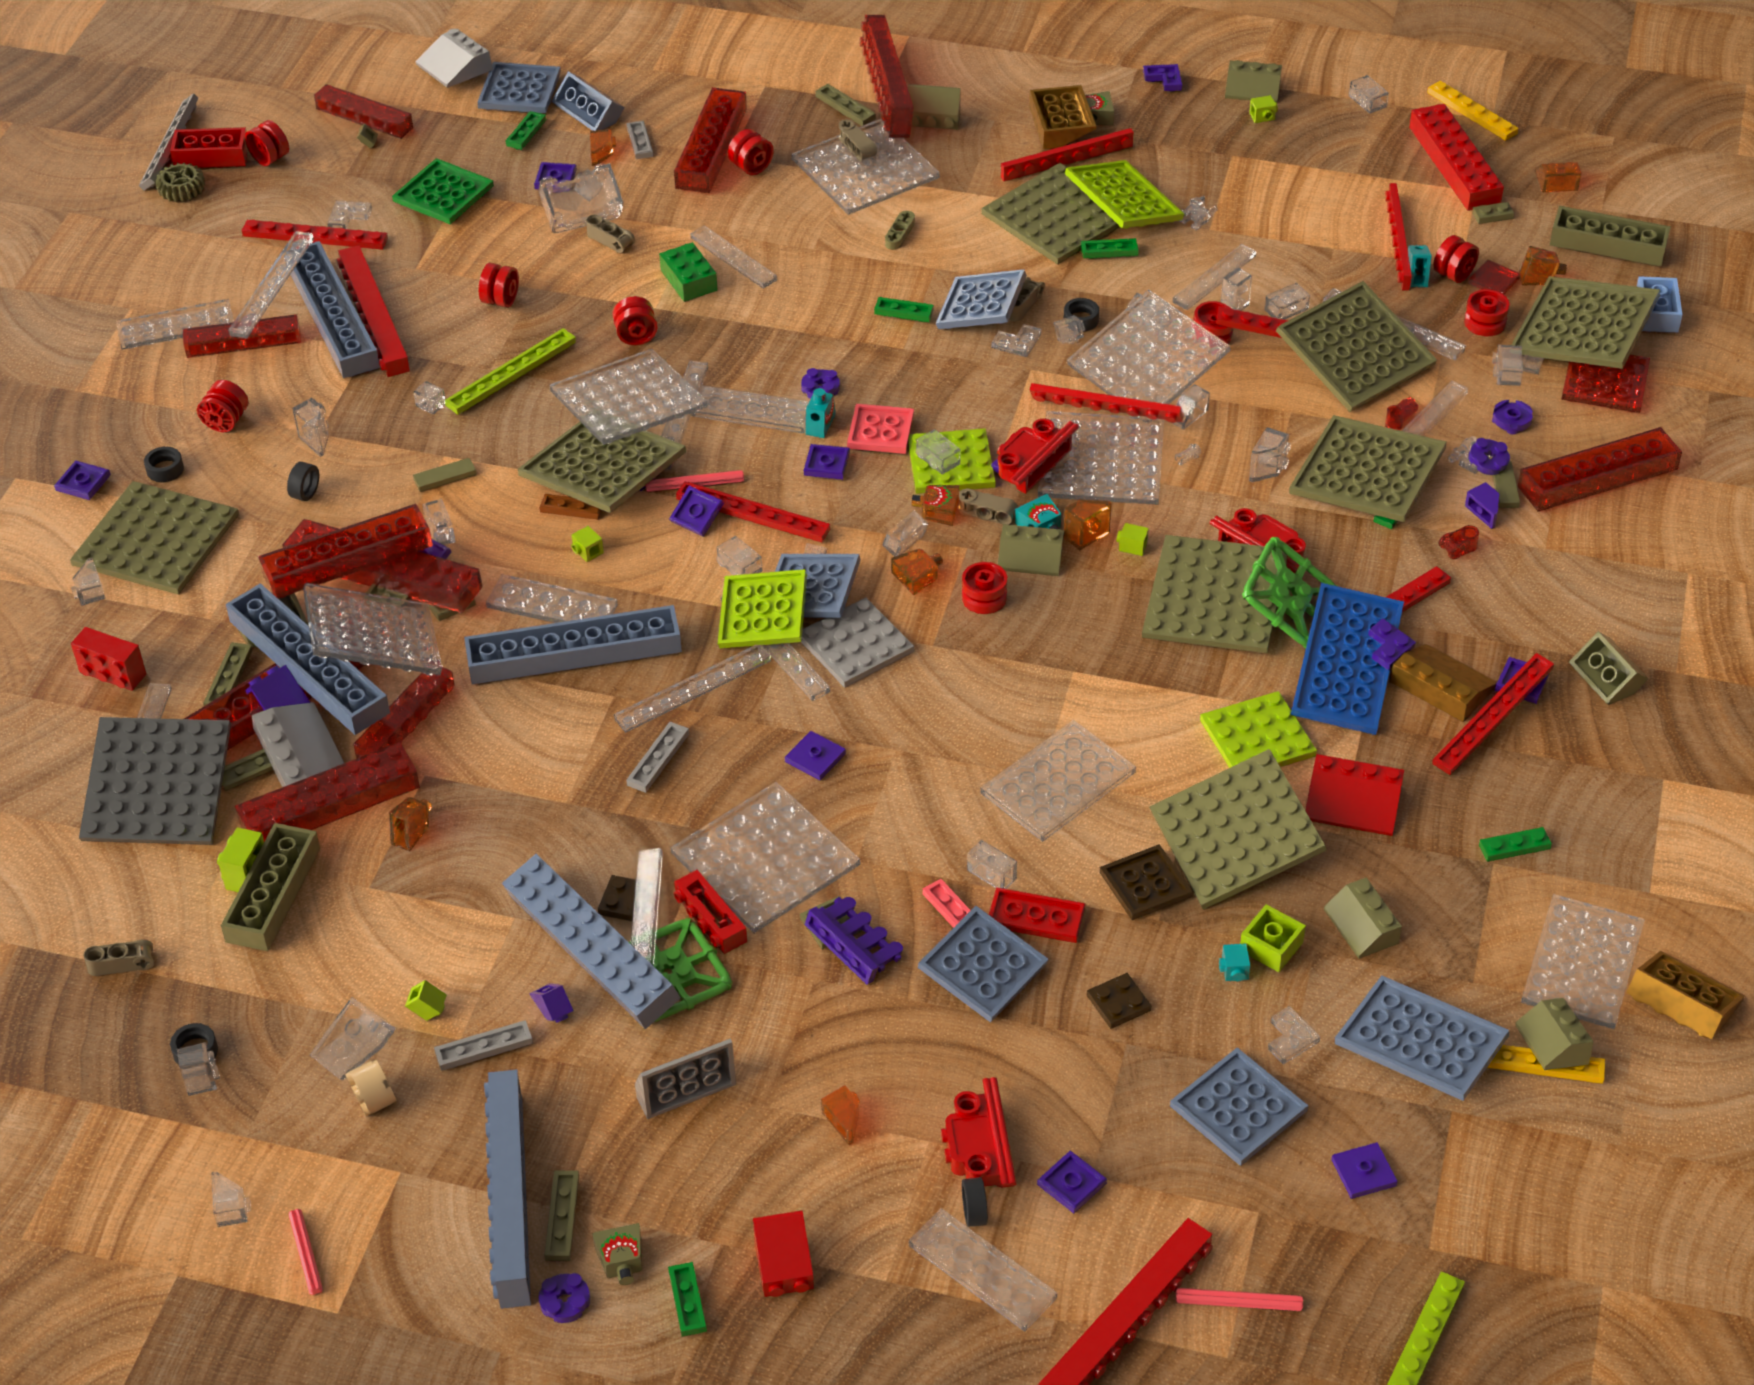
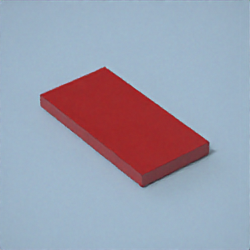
M996 887L989 915L1012 932L1077 943L1086 903Z

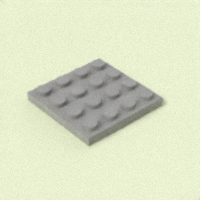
M867 598L844 608L841 618H824L802 629V644L844 688L914 652L913 644Z

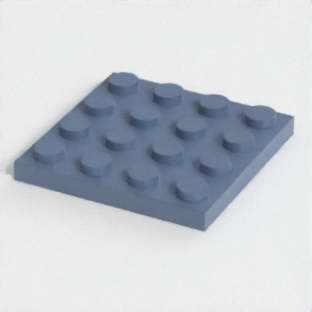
M492 63L493 70L489 71L477 102L478 108L519 112L533 111L536 113L547 112L561 74L559 66Z
M1025 269L955 277L936 321L937 328L951 329L1008 322L1027 276Z
M781 554L775 572L806 570L807 583L804 617L841 618L861 559L859 554Z
M975 906L919 962L918 968L991 1023L1047 965L1048 958L979 907Z
M1239 1048L1234 1049L1170 1101L1172 1109L1240 1166L1308 1110V1105Z

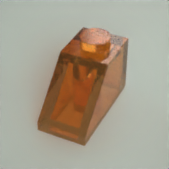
M611 129L590 131L592 167L597 166L613 155V147H616V137L612 136Z
M844 1085L821 1099V1109L826 1119L846 1143L851 1145L854 1141L859 1119L860 1100L854 1091L851 1092Z

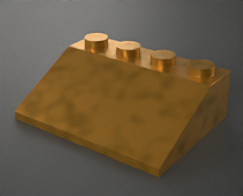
M1082 85L1030 90L1029 109L1043 149L1062 147L1096 129V124Z
M1423 644L1405 652L1393 664L1390 681L1392 684L1462 722L1496 688L1497 681L1428 644Z
M1659 951L1636 970L1626 992L1635 1001L1648 1004L1657 1013L1668 1015L1675 1019L1677 1024L1688 1026L1695 1030L1699 1036L1713 1039L1722 1030L1745 998V995L1662 951Z

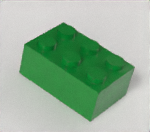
M693 242L659 253L661 272L684 302L718 291L717 273Z

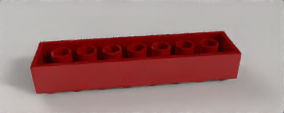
M1445 103L1413 109L1411 111L1409 128L1466 210L1470 211L1473 210V207L1501 203L1504 186Z

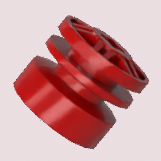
M217 380L211 385L202 401L199 402L196 410L198 417L208 428L222 433L229 432L247 409L249 400L244 390L237 384L227 380Z

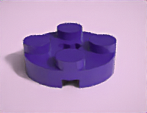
M808 369L807 374L801 380L802 392H805L810 399L817 388L824 389L825 393L837 395L840 390V380L835 370Z
M1503 400L1495 405L1492 422L1506 430L1509 434H1517L1518 431H1523L1531 425L1533 411L1529 405L1522 401L1516 400V403H1509V400Z
M1478 438L1472 445L1468 456L1470 463H1474L1479 472L1487 475H1496L1507 468L1510 455L1505 443Z
M577 1273L559 1274L545 1279L539 1292V1304L542 1313L546 1317L548 1315L550 1318H553L558 1323H569L579 1319L583 1315L582 1312L586 1307L588 1309L590 1305L588 1285ZM564 1294L570 1295L567 1302H563L562 1299L558 1298Z

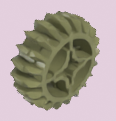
M186 163L171 164L170 167H164V170L159 171V174L156 175L155 184L158 193L163 199H168V201L184 202V200H190L192 197L197 198V195L202 194V190H204L205 177L201 169H198V166H193L192 163L188 165Z

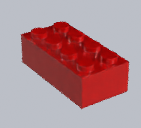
M246 127L175 130L170 150L173 165H177V163H186V165L192 163L193 166H198V168L246 166L248 155L244 138L247 132Z

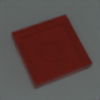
M1487 260L1469 278L1468 284L1479 289H1491L1505 294L1520 279L1521 273Z

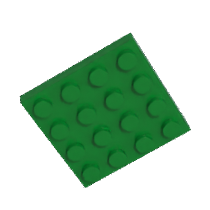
M436 158L393 194L392 199L395 203L447 224H452L494 187V182L489 178Z

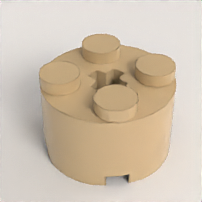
M376 1059L345 1074L366 1117L397 1101Z

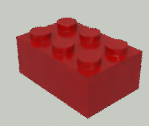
M84 627L71 642L78 670L85 676H91L102 682H108L119 688L133 691L147 674L138 644L88 627Z

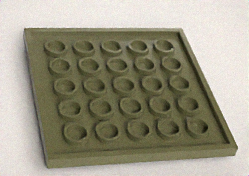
M1061 163L984 206L981 213L1057 265L1081 251V241L1099 240L1120 227L1065 175L1066 166Z
M1549 276L1512 342L1510 353L1623 369L1660 297V289Z
M1364 281L1279 325L1276 330L1349 412L1427 370L1437 362V359Z
M594 410L518 468V475L611 513L685 454L686 446Z
M1333 415L1289 487V494L1405 522L1444 453L1446 441Z
M132 481L70 561L72 566L179 595L238 517L239 511L234 507Z
M1165 535L1143 625L1142 638L1268 653L1273 625L1268 618L1251 606L1242 596L1244 586L1253 571V564L1259 559L1265 546ZM1282 552L1285 564H1287L1288 556ZM1271 553L1266 562V568L1276 575L1277 568ZM1259 576L1252 590H1268L1271 584L1262 576ZM1258 599L1276 614L1277 606L1269 599Z
M1270 749L1149 807L1203 910L1327 850Z

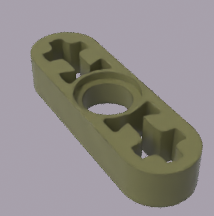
M902 211L899 213L885 235L886 248L896 250L902 246L915 224V214L913 212Z

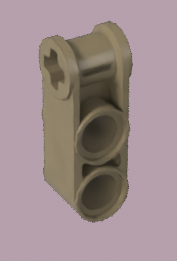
M845 119L839 122L841 130L839 140L859 161L877 155L875 143L852 120Z
M592 214L586 218L588 237L615 250L617 253L624 252L628 245L635 243V237L629 230H625L600 215Z
M1030 277L1025 278L1009 318L1010 321H1020L1023 319L1025 314L1043 295L1045 289L1044 282L1033 281Z
M963 489L959 492L960 504L958 505V511L965 516L1008 525L1012 522L1015 509L1018 508L1017 503L1010 498H1003L972 489Z
M146 939L91 946L85 950L83 955L87 971L92 976L148 970L154 965V959L151 957L153 943Z

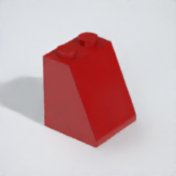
M803 1210L753 1218L755 1249L764 1297H778L786 1293H803L814 1289Z

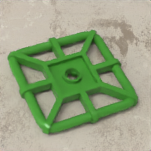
M1272 537L1265 545L1259 559L1254 562L1253 571L1244 586L1242 596L1251 606L1268 618L1274 627L1278 626L1306 648L1309 633L1303 614L1306 612L1311 617L1314 616L1315 607L1309 602L1312 596H1318L1320 588H1312L1302 580L1305 571L1309 572L1321 583L1338 585H1335L1331 579L1314 567L1308 558H1303L1285 542L1280 540V538ZM1282 552L1300 565L1296 574L1286 567ZM1271 553L1277 568L1276 575L1266 568V562ZM1259 576H1262L1271 584L1268 590H1252ZM1258 599H1269L1279 607L1276 614ZM1284 613L1294 619L1297 631L1283 620Z
M686 917L685 920L676 921L653 932H644L643 936L629 941L635 949L647 944L653 955L645 959L674 986L682 1000L672 1005L654 1022L685 1009L691 1010L694 1008V1005L731 989L733 982L728 971L717 956L716 948L710 945L699 926L691 918ZM682 929L676 945L660 952L654 941ZM691 931L703 951L687 958L682 949ZM709 960L720 978L699 974L693 966ZM672 969V973L668 974L667 972H664V970ZM695 983L712 987L691 997L684 990L685 987Z

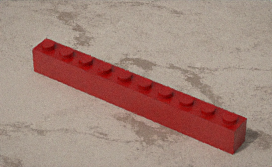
M360 245L338 250L339 258H336L338 268L341 269V274L346 282L348 291H350L351 299L355 302L356 311L361 313L359 314L360 319L377 350L381 370H385L387 377L410 372L408 357Z
M1187 1218L1038 1385H1090L1095 1378L1099 1379L1105 1372L1106 1365L1119 1357L1122 1351L1121 1348L1126 1343L1130 1344L1134 1340L1137 1330L1150 1322L1153 1316L1152 1313L1157 1308L1161 1309L1165 1305L1168 1295L1172 1291L1176 1292L1177 1288H1180L1184 1277L1187 1274L1191 1275L1196 1270L1199 1260L1202 1257L1206 1258L1211 1253L1213 1234L1190 1218Z

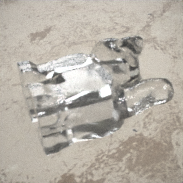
M1205 196L1195 197L1189 201L1190 205L1186 209L1181 210L1184 213V217L1180 222L1186 224L1189 220H1192L1194 224L1191 225V228L1198 230L1209 221V218L1218 210V207L1212 206L1208 210L1205 208Z

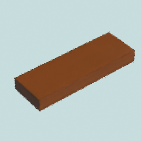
M544 494L539 507L542 513L596 520L599 519L602 509L575 498Z

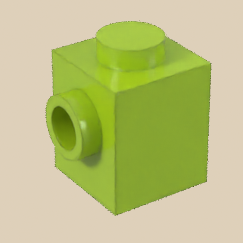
M1271 95L1251 98L1249 113L1255 123L1275 120L1278 105L1277 102H1274Z
M1125 523L1122 531L1119 530L1116 542H1119V551L1143 556L1148 543L1149 528Z
M589 526L571 534L572 550L575 554H579L586 562L604 554L602 538Z
M424 980L411 988L405 1007L428 1021L443 1012L447 994Z

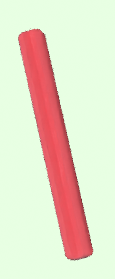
M742 470L652 479L645 487L647 492L679 489L684 481L700 486L737 483L744 481V473Z
M1177 1288L1176 1290L1177 1303L1301 1311L1303 1309V1297L1298 1295Z

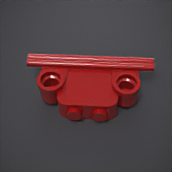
M1041 418L1034 421L1032 429L1029 427L1020 428L1004 444H1001L997 450L999 455V476L1016 485L1017 490L1026 494L1072 450V434L1079 429V425L1069 421L1062 429L1054 426L1051 420Z
M1241 508L1234 513V518L1229 522L1217 515L1214 519L1210 520L1209 524L1219 529L1218 541L1265 546L1270 538L1278 537L1302 557L1304 556L1306 549L1305 541L1299 538L1298 533L1292 528L1269 515L1261 514L1257 516L1253 510ZM1288 556L1286 567L1293 573H1296L1300 565Z
M996 1077L984 1078L982 1080L984 1094L963 1091L954 1098L955 1113L946 1117L945 1128H941L942 1143H947V1149H944L945 1163H950L951 1171L955 1175H965L966 1179L981 1177L984 1187L994 1185L1000 1188L1014 1187L1016 1185V1178L998 1081Z

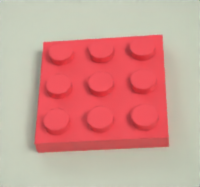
M856 404L847 448L906 454L914 409Z

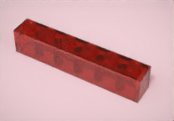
M324 85L314 94L317 110L360 125L366 124L371 129L402 139L414 128L411 113L331 85Z
M297 314L183 329V344L187 358L301 343Z
M431 662L389 706L390 713L372 724L353 743L356 758L376 768L386 761L389 755L401 745L402 741L415 730V727L422 720L426 719L430 711L440 704L447 693L453 690L455 686L453 672Z

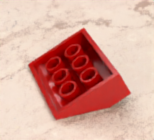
M1316 754L1305 811L1312 822L1393 836L1404 769Z

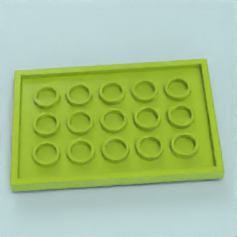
M1126 160L1066 167L1065 175L1121 228L1128 229L1129 227H1143L1150 224L1157 225L1183 220L1184 213Z

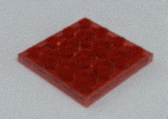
M1630 354L1623 369L1569 361L1561 400L1640 413L1650 358Z

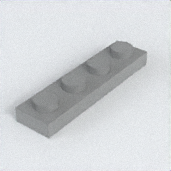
M669 722L627 778V786L646 793L688 737L689 728Z
M524 1020L434 1047L440 1070L443 1071L533 1044L527 1022Z

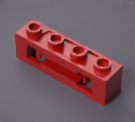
M698 869L674 881L675 891L673 894L676 901L685 906L689 917L694 918L698 922L699 928L703 933L708 934L715 948H719L723 954H726L747 942L745 925ZM702 897L705 899V905L708 907V909L703 905ZM713 915L718 919V921H719V922H718L719 927H718V925L716 924V921H715V918L713 917Z

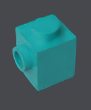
M1246 944L1223 945L1222 958H1219V970L1224 972L1225 981L1238 982L1249 980L1250 961Z

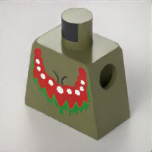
M1110 91L1085 95L1095 124L1113 126L1114 108Z
M636 1223L592 1233L595 1251L606 1277H618L620 1285L633 1283V1273L642 1270L640 1224Z

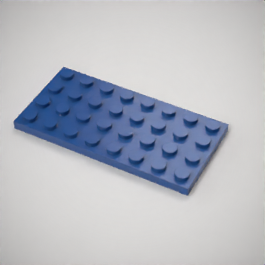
M1321 583L1291 715L1376 735L1390 669L1387 670L1372 659L1373 652L1382 644L1370 637L1368 633L1382 618L1398 629L1404 604L1403 601Z

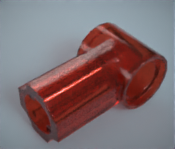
M1408 397L1397 405L1389 406L1386 413L1385 427L1401 430L1403 422L1418 411V404L1415 402V399Z

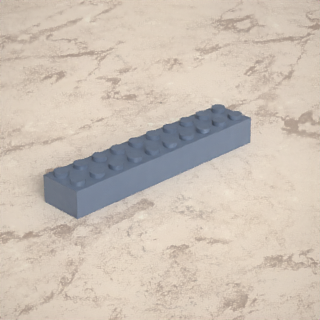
M320 241L284 251L287 269L342 377L347 378L380 368L377 350Z
M261 583L226 604L230 622L280 668L286 665L297 683L354 735L390 713L387 695Z
M674 605L464 637L471 684L682 652Z
M537 854L502 882L510 897L644 1029H647L680 999L674 986Z
M518 1070L489 1072L488 1082L484 1083L485 1097H487L485 1114L488 1117V1123H485L486 1137H488L486 1153L487 1158H489L487 1176L490 1182L487 1185L488 1199L490 1200L488 1216L489 1221H491L489 1240L492 1244V1248H489L490 1263L492 1264V1270H490L491 1286H493L494 1299H499L501 1309L530 1306L531 1292L521 1087Z

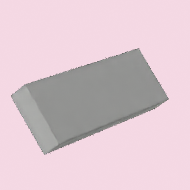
M644 121L627 123V130L635 158L653 157V150Z

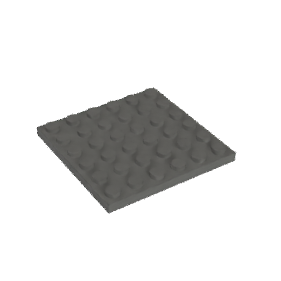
M100 717L79 839L92 842L213 845L231 729L230 721Z

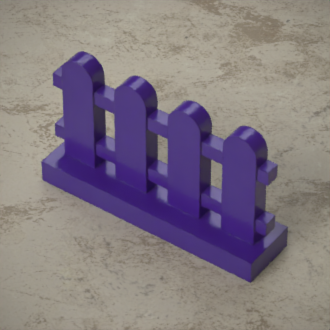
M838 897L834 901L835 904L827 909L824 907L818 909L816 906L810 909L804 925L866 985L874 981L877 971H884V965L892 960L895 962L901 960L902 944L899 942L888 944L885 941L887 930L883 927L873 929L869 926L872 919L871 915L867 912L857 914L854 911L856 901L853 898L845 897L841 899ZM845 915L850 918L842 924L837 921ZM860 930L866 933L858 939L853 936ZM876 945L882 948L874 954L868 951Z

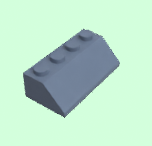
M569 71L551 101L595 133L615 124L625 108L583 78Z

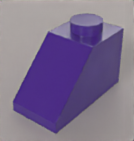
M1485 482L1467 491L1465 507L1491 529L1495 528L1499 493Z
M549 983L529 993L546 1020H555L557 1023L568 1018V1013L574 1011L563 985Z

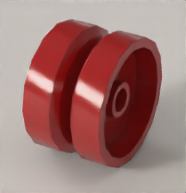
M266 120L259 124L258 127H254L245 133L244 138L248 151L262 166L267 167L289 153L290 148L286 135L272 120Z
M752 129L740 131L732 139L728 148L729 160L751 176L763 172L769 166L774 154L772 143Z
M1451 235L1439 247L1434 257L1433 269L1435 272L1447 276L1450 280L1461 283L1468 278L1475 268L1479 258V248L1470 242H1465L1463 238L1457 235Z
M487 263L482 270L479 280L478 293L480 301L491 305L496 303L497 306L506 308L511 307L516 299L519 288L517 268Z
M1481 289L1473 292L1467 300V310L1464 318L1465 327L1470 332L1484 337L1500 334L1506 327L1510 307L1509 299L1504 294L1491 289Z
M632 296L619 301L615 305L612 312L617 336L622 342L627 345H642L649 342L656 335L658 330L653 306L647 299Z
M1207 301L1198 305L1194 312L1190 330L1191 338L1194 342L1208 349H1220L1227 346L1232 339L1233 328L1216 325V312L1218 306L1231 307L1217 301Z
M978 562L968 566L962 575V601L964 606L977 614H991L1001 610L1007 601L1008 576L1006 571L1000 565L992 562Z

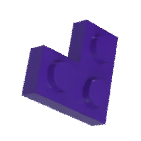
M1178 64L1143 66L1145 82L1162 81L1164 91L1182 90Z
M1383 618L1368 633L1370 637L1382 645L1373 652L1372 659L1387 670L1392 668L1393 664L1405 652L1412 650L1416 644L1413 639Z

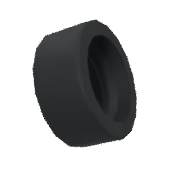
M1087 298L1070 300L1064 306V324L1069 329L1078 332L1094 329L1099 323V306L1096 302ZM1084 312L1090 314V316L1076 317L1072 314Z
M163 446L155 448L146 454L144 458L147 476L155 482H169L178 478L183 473L184 465L181 453L173 447ZM163 461L174 462L172 465H169L167 467H154L156 464Z
M301 461L294 465L287 481V492L291 498L309 501L314 496L320 478L318 467Z
M202 1023L187 1024L176 1030L171 1037V1051L175 1062L180 1067L199 1069L211 1063L217 1056L218 1045L214 1031L207 1025ZM204 1039L208 1041L206 1047L200 1052L185 1054L180 1051L181 1047L189 1040Z
M981 1177L963 1179L962 1201L966 1225L968 1227L987 1225L988 1211L983 1179Z

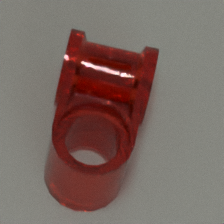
M1467 525L1453 532L1446 533L1440 538L1438 545L1448 552L1450 559H1457L1460 556L1474 552L1478 548L1479 529L1473 525Z

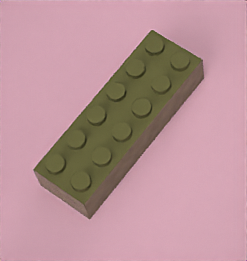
M1559 206L1549 245L1645 263L1652 266H1661L1671 226Z
M274 823L221 924L225 943L269 951L320 850L316 831Z

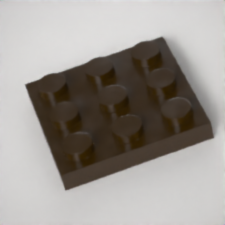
M1160 844L1100 867L1099 873L1131 920L1191 898L1193 891Z

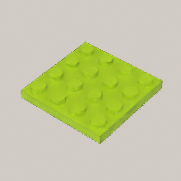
M986 428L909 434L908 447L916 494L937 492L932 488L929 489V486H943L948 491L995 488L993 467H991L992 460Z
M806 570L725 576L717 643L719 648L801 642L807 583Z
M1279 691L1200 714L1201 723L1229 768L1270 749L1280 767L1316 757V748L1296 717L1291 715V709Z

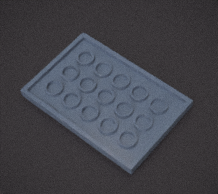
M1381 975L1336 1035L1335 1044L1464 1101L1509 1037V1030Z

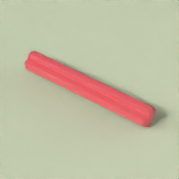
M291 1210L289 1218L309 1293L316 1295L321 1293L323 1288L302 1210Z

